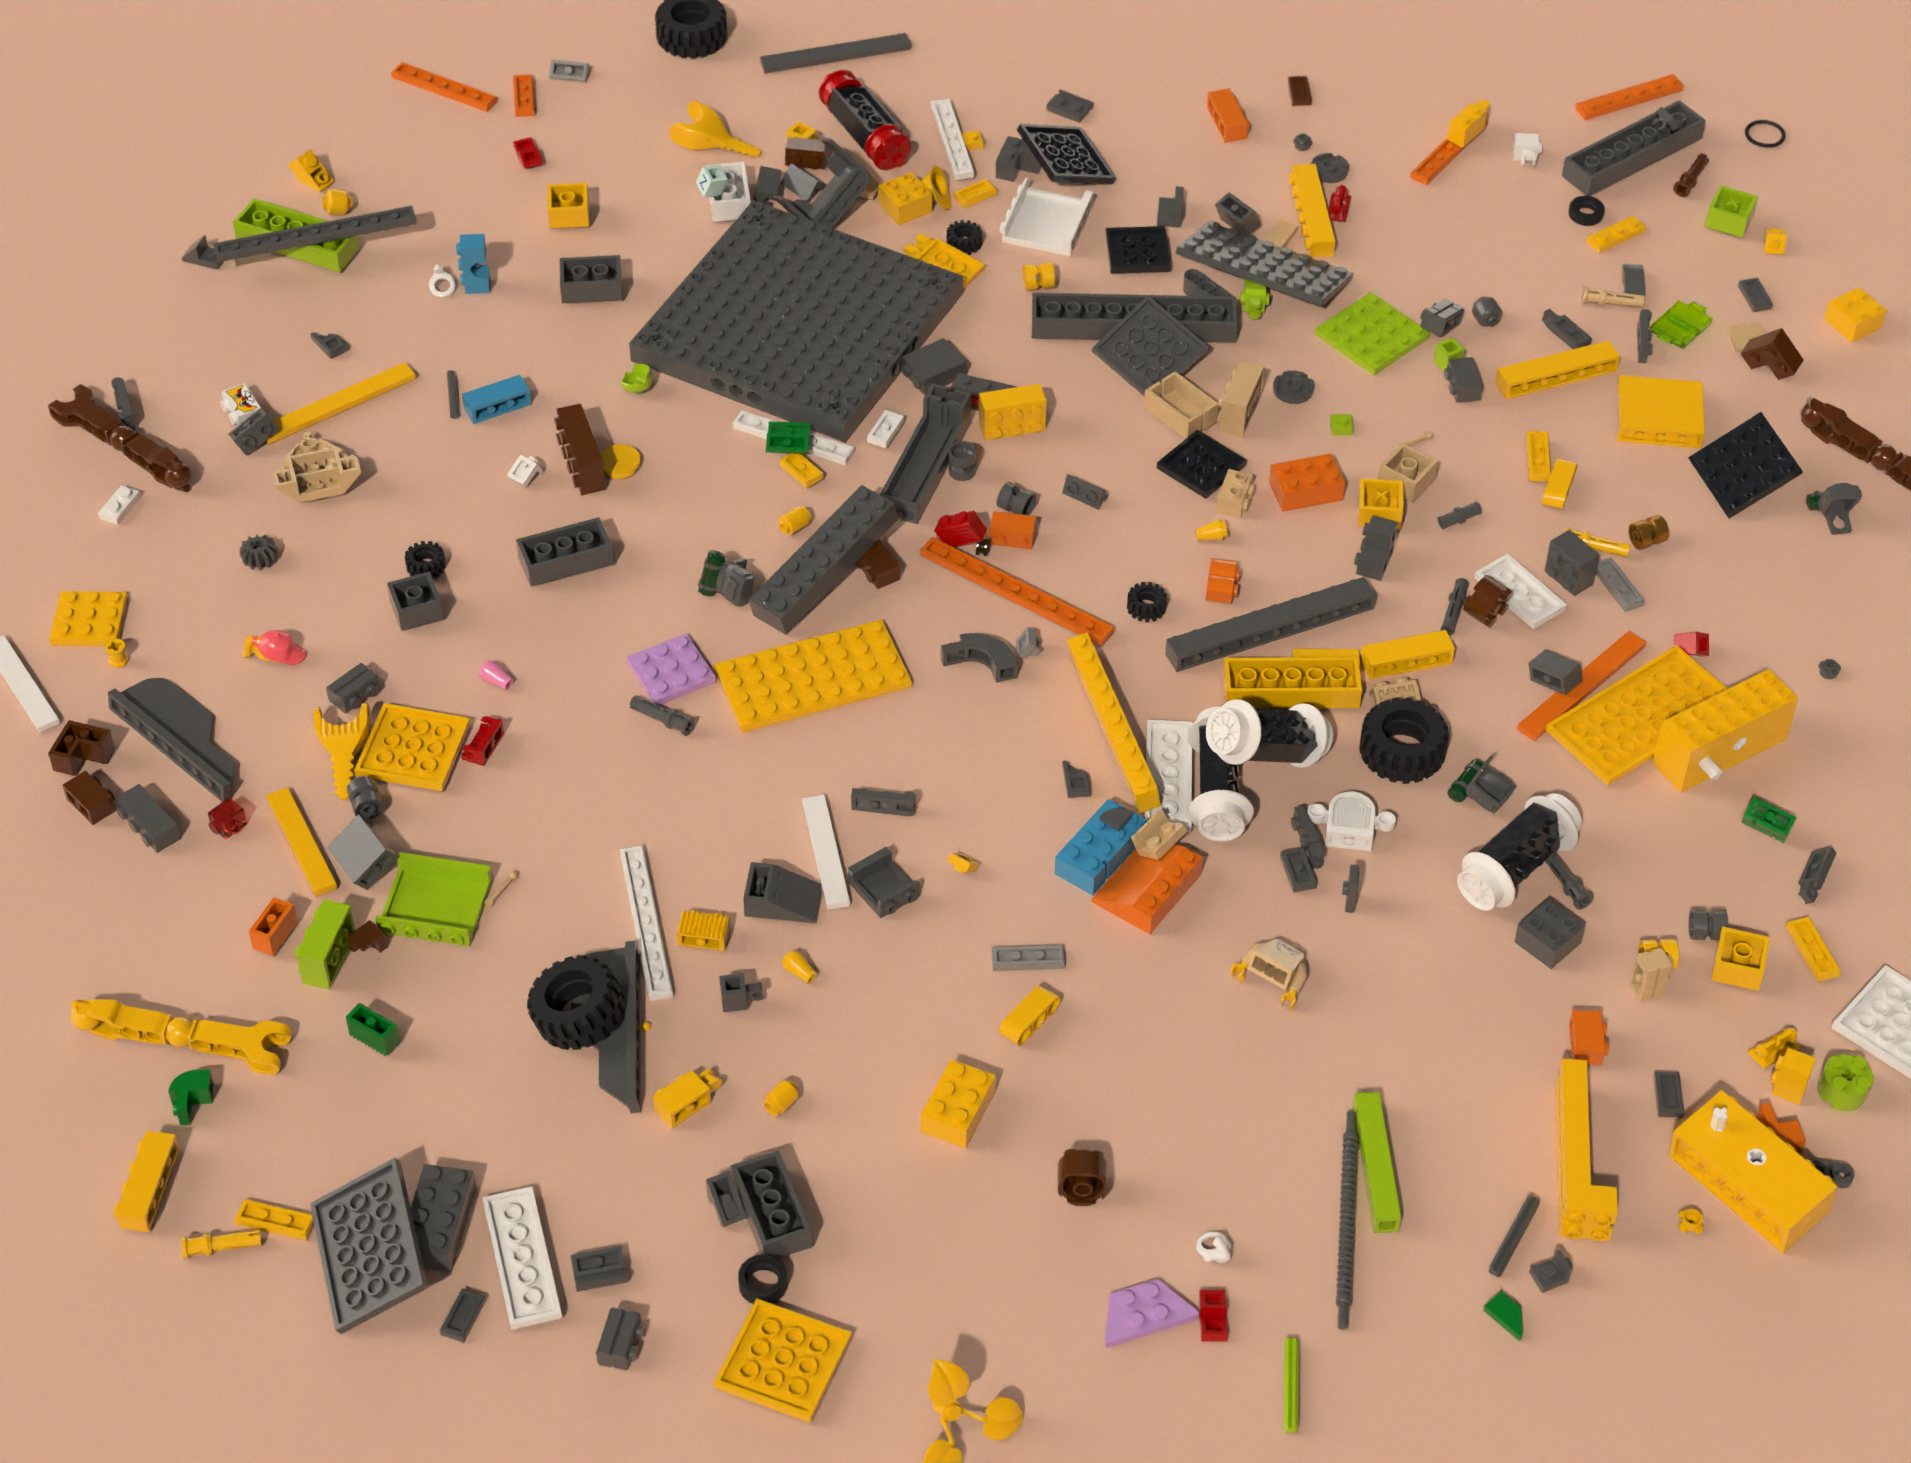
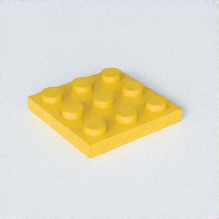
M61 591L49 639L51 646H105L109 640L119 639L128 599L127 592Z

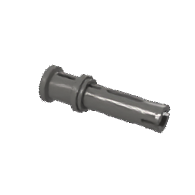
M637 695L630 701L631 709L661 721L668 729L674 728L681 731V734L684 736H688L694 728V717L681 715L676 709H665Z
M1551 853L1545 862L1562 883L1565 895L1571 897L1574 907L1578 910L1589 906L1593 900L1592 894L1584 889L1583 882L1579 878L1572 875L1557 853Z

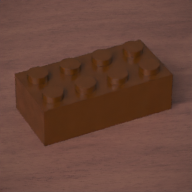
M581 403L557 408V418H554V423L559 433H556L558 445L563 446L561 447L564 460H568L566 462L569 474L573 473L572 481L574 487L579 489L581 496L606 490L603 459Z

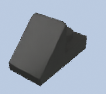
M205 235L193 243L181 258L184 262L216 270L224 262H217L214 248L208 247Z
M730 1170L705 1179L709 1203L714 1205L721 1227H726L747 1218Z

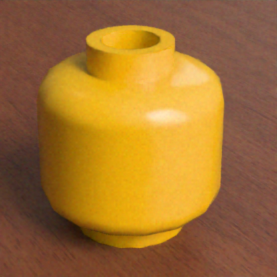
M329 189L326 194H323L322 207L330 215H345L348 209L352 208V197L348 196L346 190Z

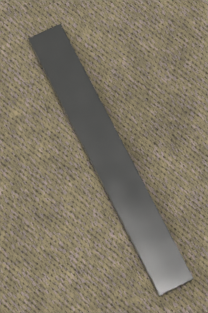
M901 33L761 56L760 63L764 73H771L910 50L911 44L907 34Z

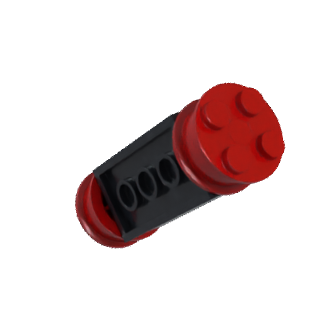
M838 70L827 74L819 88V99L827 106L828 110L858 143L868 158L873 160L874 165L878 169L890 170L902 166L910 153L911 142L902 133V127L867 86L862 85L860 81L856 80L852 72Z

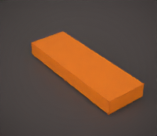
M532 74L514 75L515 117L535 116Z

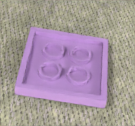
M687 634L626 657L627 664L652 702L657 705H662L716 683V676Z

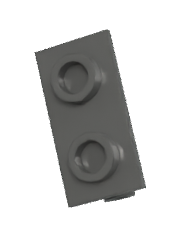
M1067 474L1062 493L1099 510L1101 501H1106L1108 497L1105 490Z

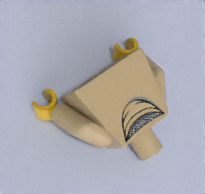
M1274 939L1268 943H1257L1241 959V964H1234L1231 967V976L1234 977L1236 973H1239L1237 977L1238 982H1243L1246 979L1245 969L1247 968L1283 990L1289 989V992L1282 995L1281 1007L1284 1001H1291L1289 1009L1291 1011L1295 1007L1296 993L1299 994L1307 976L1306 965L1303 963L1304 954L1296 944L1288 945L1279 939Z

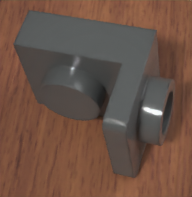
M1557 1250L1554 1252L1553 1259L1530 1267L1529 1273L1541 1293L1569 1283L1573 1268L1569 1258L1564 1257L1561 1250Z

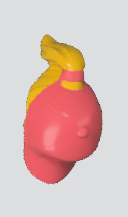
M270 630L261 636L250 635L246 637L242 657H249L255 653L261 660L296 665L304 660L306 651L292 642L289 633L281 630Z

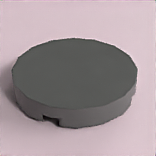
M1323 153L1312 159L1311 164H1316L1319 179L1323 183H1337L1348 176L1349 164L1340 155L1336 157L1333 156V153Z
M1296 370L1285 371L1283 375L1275 377L1273 393L1279 400L1285 403L1300 404L1312 397L1314 382L1303 372Z

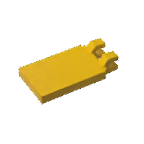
M921 233L915 237L917 242L914 246L907 244L903 249L906 252L904 255L963 275V290L985 268L984 263L938 238L932 240Z

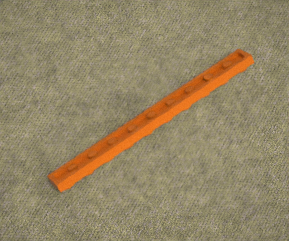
M931 537L920 549V556L1078 635L1088 633L1091 641L1100 646L1114 633L1113 626L934 537Z

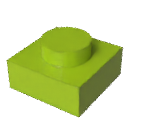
M1330 414L1331 435H1352L1351 414Z

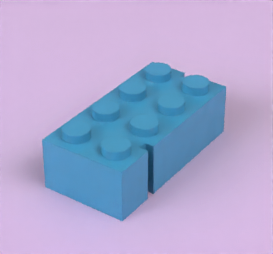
M1109 798L1055 856V875L1092 896L1105 883V878L1108 880L1135 850L1131 837L1147 822V819L1134 812L1132 813V818L1120 831L1101 822L1100 815L1105 811L1116 808L1126 809Z

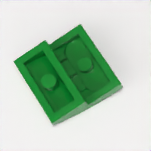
M769 421L766 453L808 454L811 423Z

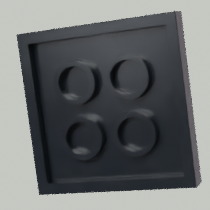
M1165 226L1106 228L1105 234L1111 274L1170 272L1171 263Z
M1196 430L1157 462V469L1206 499L1223 484L1228 469L1241 470L1246 465V459L1199 430Z

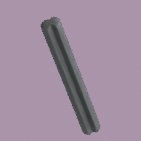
M1533 1195L1527 1196L1489 1266V1273L1491 1275L1500 1277L1504 1272L1539 1207V1198Z

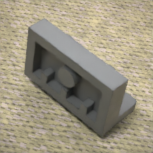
M260 408L228 435L243 453L248 455L279 429L263 409Z

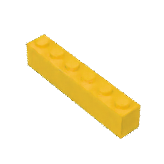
M1316 164L1292 165V173L1288 174L1289 185H1292L1291 193L1292 198H1295V210L1299 211L1298 223L1302 224L1301 235L1305 237V250L1309 251L1311 258L1334 256L1335 238Z
M1610 341L1596 343L1498 368L1495 384L1504 398L1510 399L1617 372L1620 355Z

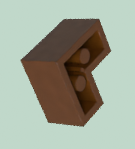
M1783 328L1750 339L1740 353L1751 369L1768 364L1778 380L1794 375L1804 361Z
M68 720L48 755L53 771L74 776L84 759L106 764L115 746L110 730Z

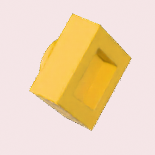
M980 130L961 133L967 151L984 148Z
M951 853L948 862L954 865L953 868L956 871L964 874L976 872L980 864L962 853Z

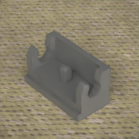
M760 166L754 196L755 201L773 206L772 202H767L765 199L774 200L772 197L778 194L782 170Z

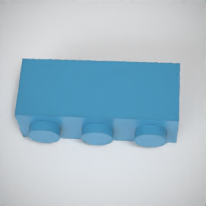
M520 374L462 394L464 410L473 424L531 405L530 390Z

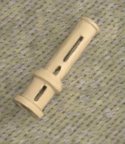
M1584 285L1581 302L1582 304L1586 302L1598 303L1599 306L1607 303L1643 308L1645 295L1610 292L1602 287L1601 289H1594Z

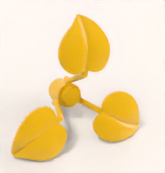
M934 1359L928 1383V1396L933 1402L934 1411L941 1416L939 1421L943 1424L949 1442L944 1439L934 1441L927 1449L923 1463H962V1453L958 1448L953 1447L955 1442L947 1423L948 1421L959 1419L961 1414L985 1422L983 1434L991 1440L999 1441L1010 1437L1018 1430L1024 1413L1018 1404L1008 1397H998L991 1401L986 1408V1417L964 1409L957 1402L956 1398L964 1396L968 1391L969 1378L967 1373L950 1361Z

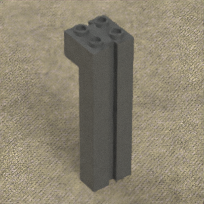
M933 383L923 399V416L880 493L881 496L895 504L897 515L902 516L903 521L918 524L949 466V447L955 442L962 441L971 425V393L955 390L954 393L949 392L948 387Z

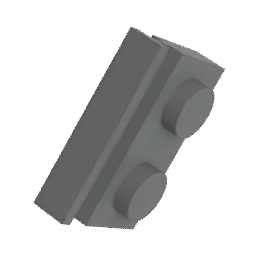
M1061 89L1058 95L1056 94L1046 104L1047 111L1078 123L1085 118L1090 109H1093L1092 101Z
M621 1246L571 1255L577 1292L628 1282Z

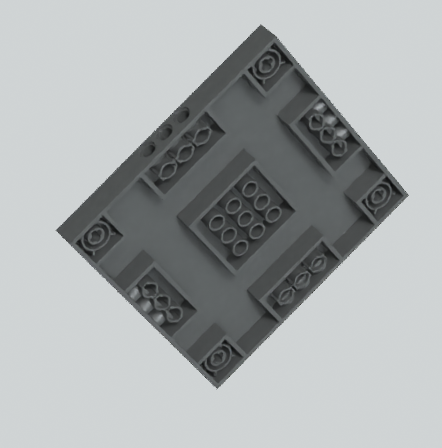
M753 200L630 341V358L634 363L646 364L650 369L786 421L811 423V430L846 443L902 372V356L920 349L963 295V275Z

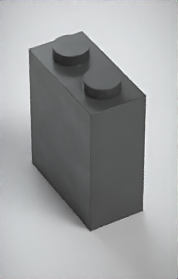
M942 338L902 356L901 371L905 377L912 381L916 389H919L926 395L932 383L946 386L953 383L957 373L966 374V361Z

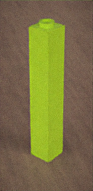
M1368 1091L1355 1093L1352 1108L1356 1113V1132L1358 1133V1144L1373 1233L1399 1232L1401 1214L1380 1093Z

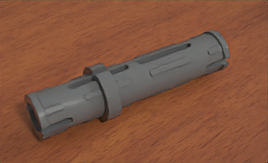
M1458 578L1455 581L1453 592L1450 593L1448 598L1449 605L1441 626V631L1446 630L1448 635L1454 633L1461 607L1466 602L1465 595L1469 582L1463 578Z

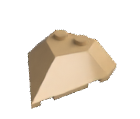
M306 431L303 434L301 443H296L283 460V466L280 470H276L273 473L276 490L301 503L312 502L317 499L332 498L344 494L361 474L358 457L354 455L348 456L344 454L342 449L321 438L317 440L312 437L311 433Z

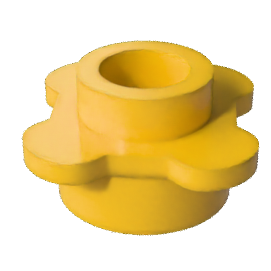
M1696 1209L1681 1210L1679 1212L1680 1224L1678 1228L1681 1232L1685 1233L1688 1231L1695 1232L1696 1234L1703 1232L1702 1220L1704 1216Z

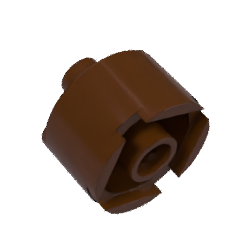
M1485 575L1473 588L1475 592L1472 597L1468 596L1463 610L1485 626L1491 628L1497 619L1496 616L1498 614L1502 616L1507 611L1509 605L1506 602L1512 597L1514 591L1493 577Z
M1066 1150L1064 1156L1058 1162L1059 1196L1067 1198V1202L1075 1206H1091L1095 1204V1200L1101 1197L1103 1200L1108 1194V1164L1104 1154L1099 1150Z

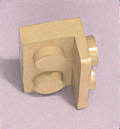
M1408 678L1399 679L1394 684H1387V682L1377 683L1369 692V696L1374 698L1375 705L1378 706L1385 700L1392 701L1393 698H1400V700L1412 698V701H1421L1417 681H1409Z
M1158 810L1132 835L1131 839L1139 856L1159 860L1188 831L1184 824L1168 821L1164 811Z

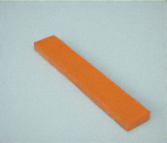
M401 62L391 72L394 79L488 112L498 102L495 95Z
M1488 120L1485 121L1484 129L1488 126ZM1476 137L1463 148L1448 141L1446 138L1411 172L1410 178L1428 185Z

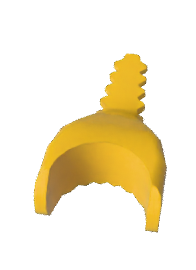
M692 100L687 107L689 116L696 123L683 124L678 122L673 124L669 130V136L674 143L690 150L727 148L728 151L734 150L736 153L748 154L749 157H759L761 155L758 147L745 144V141H739L738 137L732 138V135L727 133L717 112L697 100Z
M362 703L360 714L354 721L341 726L327 723L323 719L321 708L314 707L315 732L320 745L331 755L330 760L334 763L331 767L335 771L333 778L336 779L333 785L337 787L334 793L339 796L340 800L348 799L346 788L351 782L350 779L354 776L351 772L354 769V765L351 762L354 761V756L365 746L369 738L371 719L368 703Z

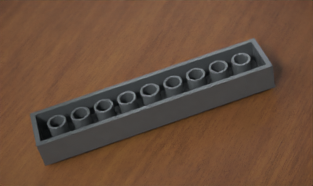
M1033 293L1032 338L1101 340L1147 295ZM1149 295L1203 342H1236V297Z

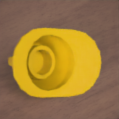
M933 166L930 173L925 175L921 182L932 193V202L937 201L940 207L944 210H949L951 208V199L945 173L939 166Z

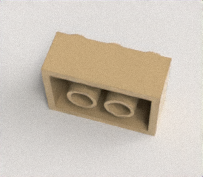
M1240 360L1238 367L1233 368L1231 382L1227 381L1225 395H1221L1218 407H1221V410L1218 413L1217 422L1220 423V432L1239 437L1244 436L1261 398L1264 366Z

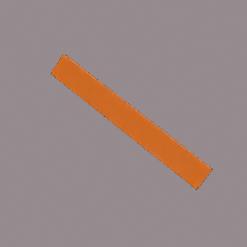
M1631 631L1625 633L1581 671L1582 682L1566 695L1559 692L1554 693L1518 724L1517 730L1535 742L1546 732V724L1576 707L1646 647V641Z

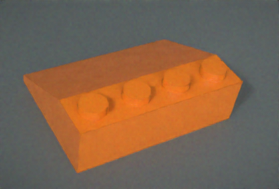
M1173 845L1159 860L1139 856L1135 848L1095 894L1091 902L1151 934L1200 877L1203 856L1184 846Z

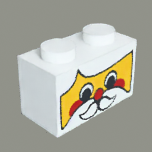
M245 383L221 392L223 400L220 401L223 411L229 413L232 425L239 426L261 408Z

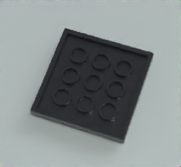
M1020 124L1017 131L1022 140L1029 147L1031 153L1052 182L1114 183L1116 177L1081 127Z
M1759 412L1688 457L1728 519L1803 473L1762 412Z

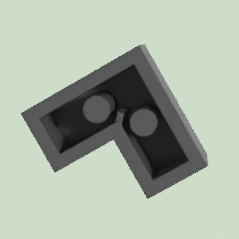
M1008 136L996 159V178L1015 182L1020 170L1039 174L1042 167L1022 139Z
M1372 515L1370 522L1365 523L1362 533L1365 538H1363L1360 547L1362 551L1361 553L1357 552L1354 565H1357V575L1378 581L1382 580L1394 551L1398 522Z

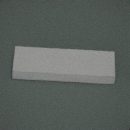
M1611 557L1598 561L1597 577L1624 612L1644 606L1645 600Z
M1063 945L992 947L993 971L1064 969Z

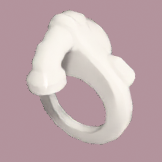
M436 264L435 272L429 280L430 290L438 298H447L455 291V281L453 276L446 273L441 265ZM448 280L450 288L447 291L439 292L435 289L437 281Z
M1208 1232L1197 1240L1196 1250L1203 1256L1204 1261L1211 1262L1214 1260L1217 1263L1225 1264L1231 1259L1229 1252L1232 1248L1231 1243L1224 1234ZM1216 1237L1213 1241L1215 1249L1209 1250L1202 1247V1243L1206 1239Z

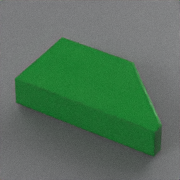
M1500 1291L1484 1305L1483 1311L1520 1341L1523 1335L1521 1307Z

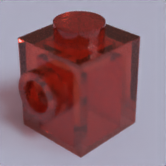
M229 797L207 813L210 822L208 824L209 828L214 834H219L224 839H228L247 825L244 809Z

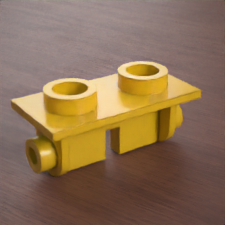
M1786 1028L1750 1049L1747 1053L1765 1069L1777 1062L1779 1055L1785 1056L1788 1048L1798 1050L1801 1047L1795 1041L1798 1033L1794 1028Z

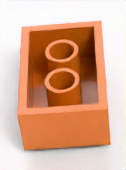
M1331 453L1271 464L1269 484L1282 512L1343 500L1345 481Z

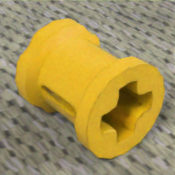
M111 639L105 644V650L110 656L108 661L111 667L122 668L129 661L128 655L124 652L126 648L125 643L121 639Z

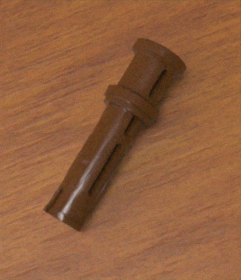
M1699 154L1689 170L1680 176V181L1674 184L1673 190L1678 196L1686 197L1690 194L1691 188L1697 183V177L1709 163V158L1706 159V154Z

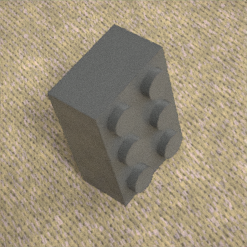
M620 255L560 258L562 303L623 300Z

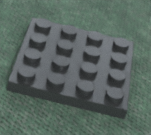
M1147 295L1092 347V352L1145 397V390L1157 382L1161 383L1163 378L1174 371L1180 375L1185 373L1208 350L1209 346Z

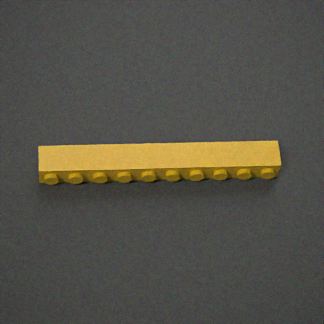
M1088 633L1067 639L1072 663L1138 812L1142 813L1160 807L1158 788Z

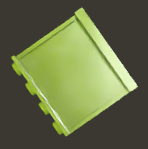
M400 852L397 858L399 869L381 916L376 915L375 917L377 927L386 935H399L412 939L419 938L432 942L439 941L458 946H470L484 907V900L487 898L493 881L491 866Z

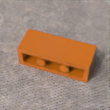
M1230 88L1208 92L1207 109L1224 142L1247 139V131L1250 130L1249 120L1245 119L1243 109L1239 107L1237 98L1232 94Z

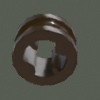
M990 537L977 542L976 555L980 553L984 554V556L988 555Z

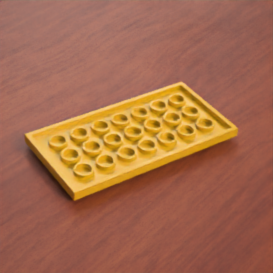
M882 619L714 664L716 675L742 733L912 687L909 674Z
M1676 645L1546 724L1545 731L1609 786L1654 757L1662 721L1728 688Z

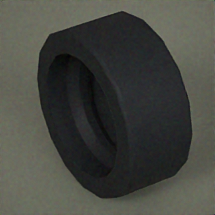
M762 1254L750 1257L741 1265L738 1272L739 1291L742 1297L751 1304H754L756 1298L771 1304L776 1303L784 1296L787 1289L786 1268L779 1259L771 1255ZM767 1270L777 1275L778 1282L769 1289L758 1290L748 1284V1277L754 1272Z

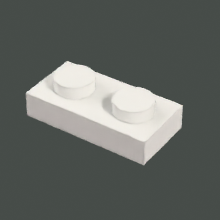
M885 410L867 435V442L887 448L904 423V416Z
M121 485L98 512L99 518L118 525L141 498L140 491Z

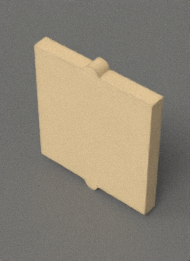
M1760 323L1727 325L1735 352H1742L1750 339L1764 334Z

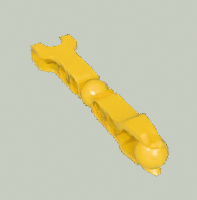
M75 1000L71 1003V1021L80 1030L89 1031L94 1035L110 1040L123 1038L152 1044L162 1043L163 1045H167L169 1042L175 1047L189 1045L190 1049L199 1052L245 1060L251 1070L262 1074L275 1075L279 1072L281 1067L279 1057L266 1050L273 1045L288 1044L293 1034L288 1025L270 1020L259 1022L252 1027H244L209 1020L199 1021L194 1019L192 1022L186 1017L172 1019L170 1014L167 1015L158 1011L122 1005L117 1000Z

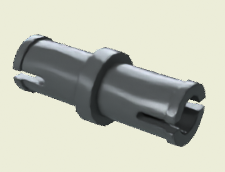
M1475 501L1462 508H1454L1452 512L1439 516L1438 524L1441 529H1445L1457 523H1465L1466 519L1480 515L1482 513L1481 507Z

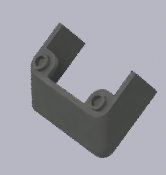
M821 137L819 140L833 151V154L828 159V168L835 174L811 205L802 199L795 200L791 204L782 196L774 195L772 198L793 215L833 228L869 184L870 175L867 170L831 138Z

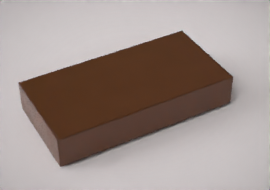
M1289 76L1288 86L1292 106L1311 105L1312 99L1307 76Z

